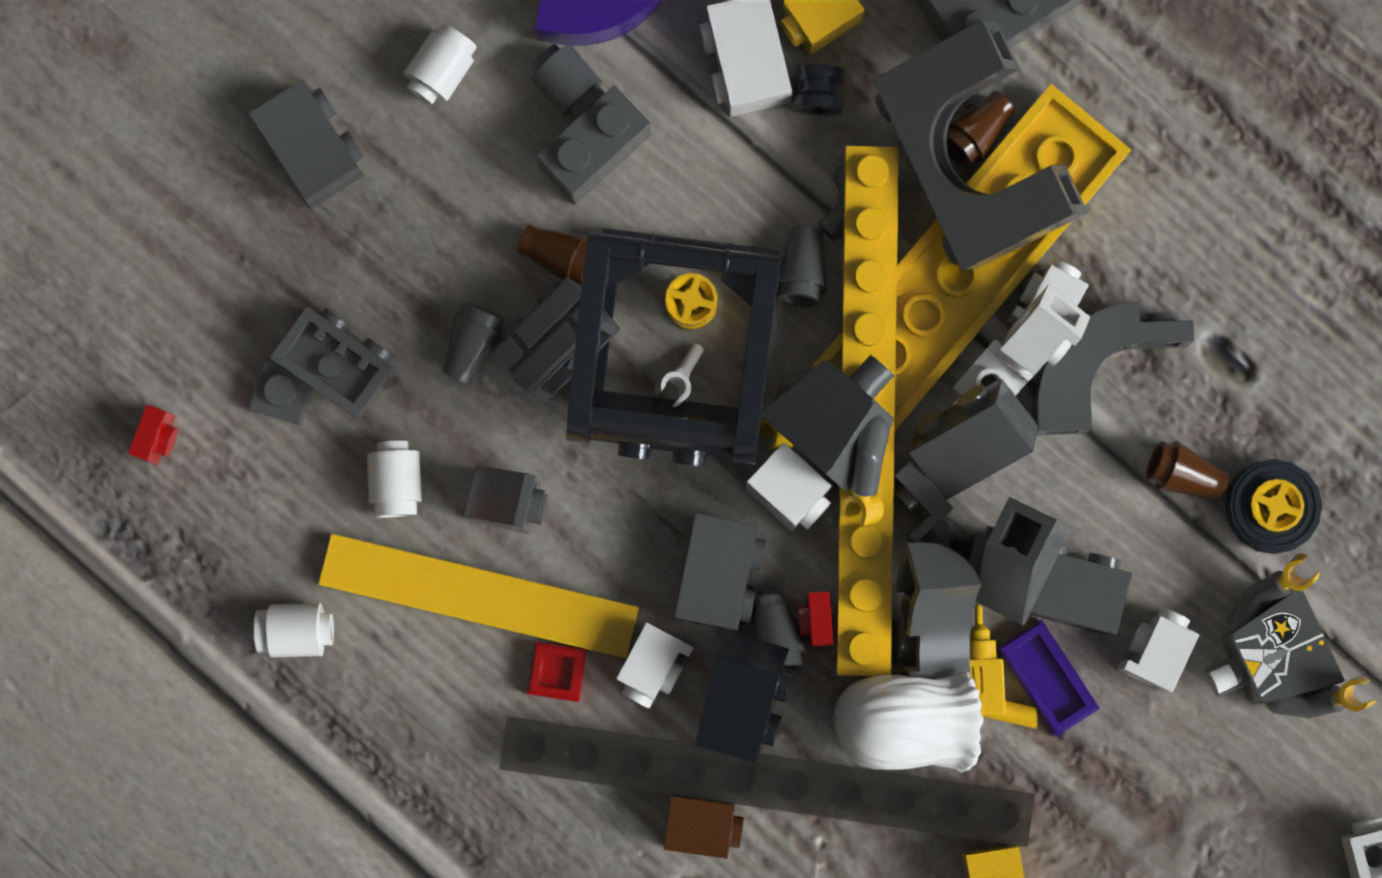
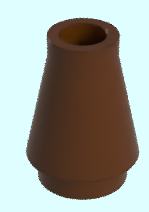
M992 91L985 99L953 118L947 132L948 156L956 163L965 167L970 166L974 161H982L1006 121L1015 112L1011 102L1003 94Z
M528 225L520 238L518 253L530 258L562 281L568 277L582 285L588 236L541 229Z
M1161 441L1150 456L1146 469V479L1155 483L1157 490L1207 497L1218 501L1227 488L1229 472L1217 468L1178 441H1174L1171 444Z

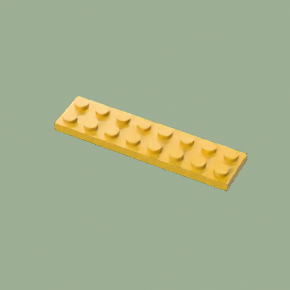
M1050 84L966 184L978 191L993 194L1050 165H1066L1084 205H1086L1132 149L1053 84ZM936 219L897 265L894 432L1071 222L979 269L961 271L959 264H953L944 251L941 238L945 234L938 219ZM841 333L812 367H816L821 362L828 360L841 371Z

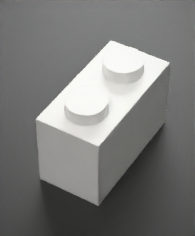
M730 0L707 6V22L699 24V30L705 54L715 53L719 72L711 74L717 104L727 103L730 117L791 103L792 88L770 0Z
M783 442L747 481L745 490L792 532L799 524L808 530L831 504L824 496L832 485Z

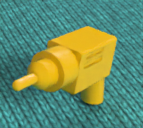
M977 604L974 607L975 625L971 628L970 673L971 678L975 681L976 688L979 690V699L982 702L980 713L985 718L1037 729L1036 707L1005 700L1003 659H997L996 640H990V630L983 625L982 606Z

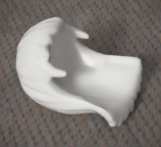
M959 672L950 677L937 679L902 675L872 676L861 679L847 687L839 697L834 708L833 723L838 741L846 755L854 763L862 767H869L874 770H900L936 765L955 769L962 773L976 765L978 756L981 753L979 742L981 740L980 728L983 723V717L980 713L982 702L979 699V690L975 686L974 679L970 678L969 672Z

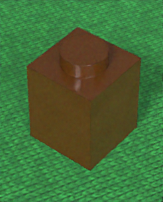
M671 795L664 850L728 859L729 847L740 848L744 817L734 815V803Z

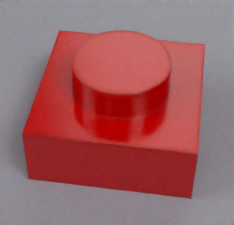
M146 404L128 454L158 465L161 455L168 457L175 444L178 428L172 425L176 416Z
M830 591L808 593L806 595L807 605H797L800 637L809 636L810 647L832 646L834 644Z

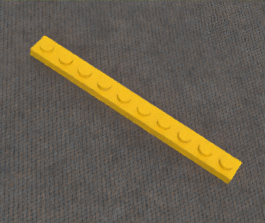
M846 146L844 154L841 371L850 378L871 354L894 377L874 398L893 417L882 463L878 491L876 493L883 502L884 507L881 520L874 524L861 526L862 510L858 516L847 518L841 511V504L847 497L854 496L855 493L851 488L846 492L839 486L836 675L843 676L891 675L899 152L897 147Z

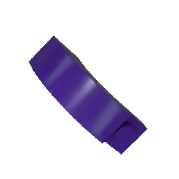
M540 0L535 25L537 40L560 45L570 44L571 46H587L611 41L625 35L646 21L663 0Z

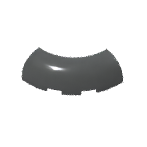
M914 542L908 543L906 546L895 587L897 592L904 593L900 606L901 617L892 618V659L894 661H902L900 673L902 676L937 679L950 677L959 672H969L971 678V622L975 601L982 584L972 565L959 553L940 544Z

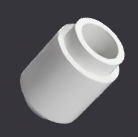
M442 24L437 33L430 32L403 72L404 76L410 80L406 87L407 90L429 105H433L436 99L446 103L473 64L474 60L471 56L477 48L476 45L459 31L446 24Z
M408 441L378 442L377 452L367 453L369 504L374 505L375 517L393 518L417 515V503L422 502L420 452L409 450Z
M321 603L271 604L268 610H257L254 618L256 651L258 653L269 652L271 658L322 656L325 645H333V615L331 613L324 614Z

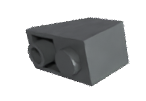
M476 465L464 517L469 521L530 534L532 523L538 525L542 523L548 494H545V490L540 489L541 482L536 475Z
M1009 497L985 545L979 575L982 586L975 602L1021 625H1025L1071 528L1057 519Z

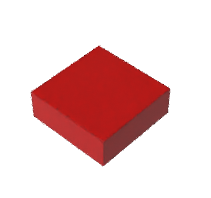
M535 642L527 694L580 702L588 650Z

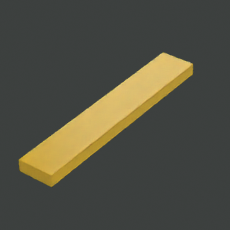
M331 534L318 584L625 659L628 657L639 612V607L336 534Z

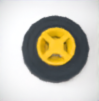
M1270 459L1254 463L1236 476L1227 492L1225 510L1229 527L1240 542L1257 552L1278 554L1295 550L1311 538L1320 523L1322 501L1319 488L1308 472L1292 462ZM1264 506H1266V510H1267L1268 513H1269V515H1268L1267 518H1266L1267 513H1266V511H1265Z

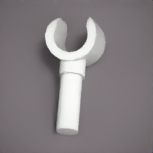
M693 344L675 372L667 373L656 384L655 394L658 396L666 386V383H671L679 390V397L672 407L679 406L690 395V373L703 354L704 349L698 344Z

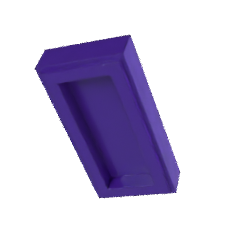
M1042 619L996 648L1032 705L1036 707L1037 713L1053 737L1059 736L1100 709Z

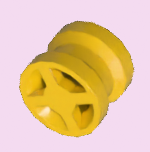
M687 273L678 276L670 283L666 290L665 307L668 317L675 325L682 329L697 330L705 327L712 321L717 310L718 296L715 286L708 278L700 274Z

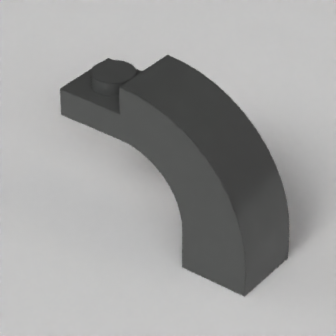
M1139 301L1112 305L1089 315L1090 319L1082 339L1076 345L1072 344L1056 365L1053 366L1047 361L1038 374L1032 400V418L1038 425L1036 436L1086 434L1092 430L1091 387L1095 373L1101 363L1107 357L1125 350L1186 348L1194 342L1193 320L1178 321V313L1157 312L1147 314V322H1140Z

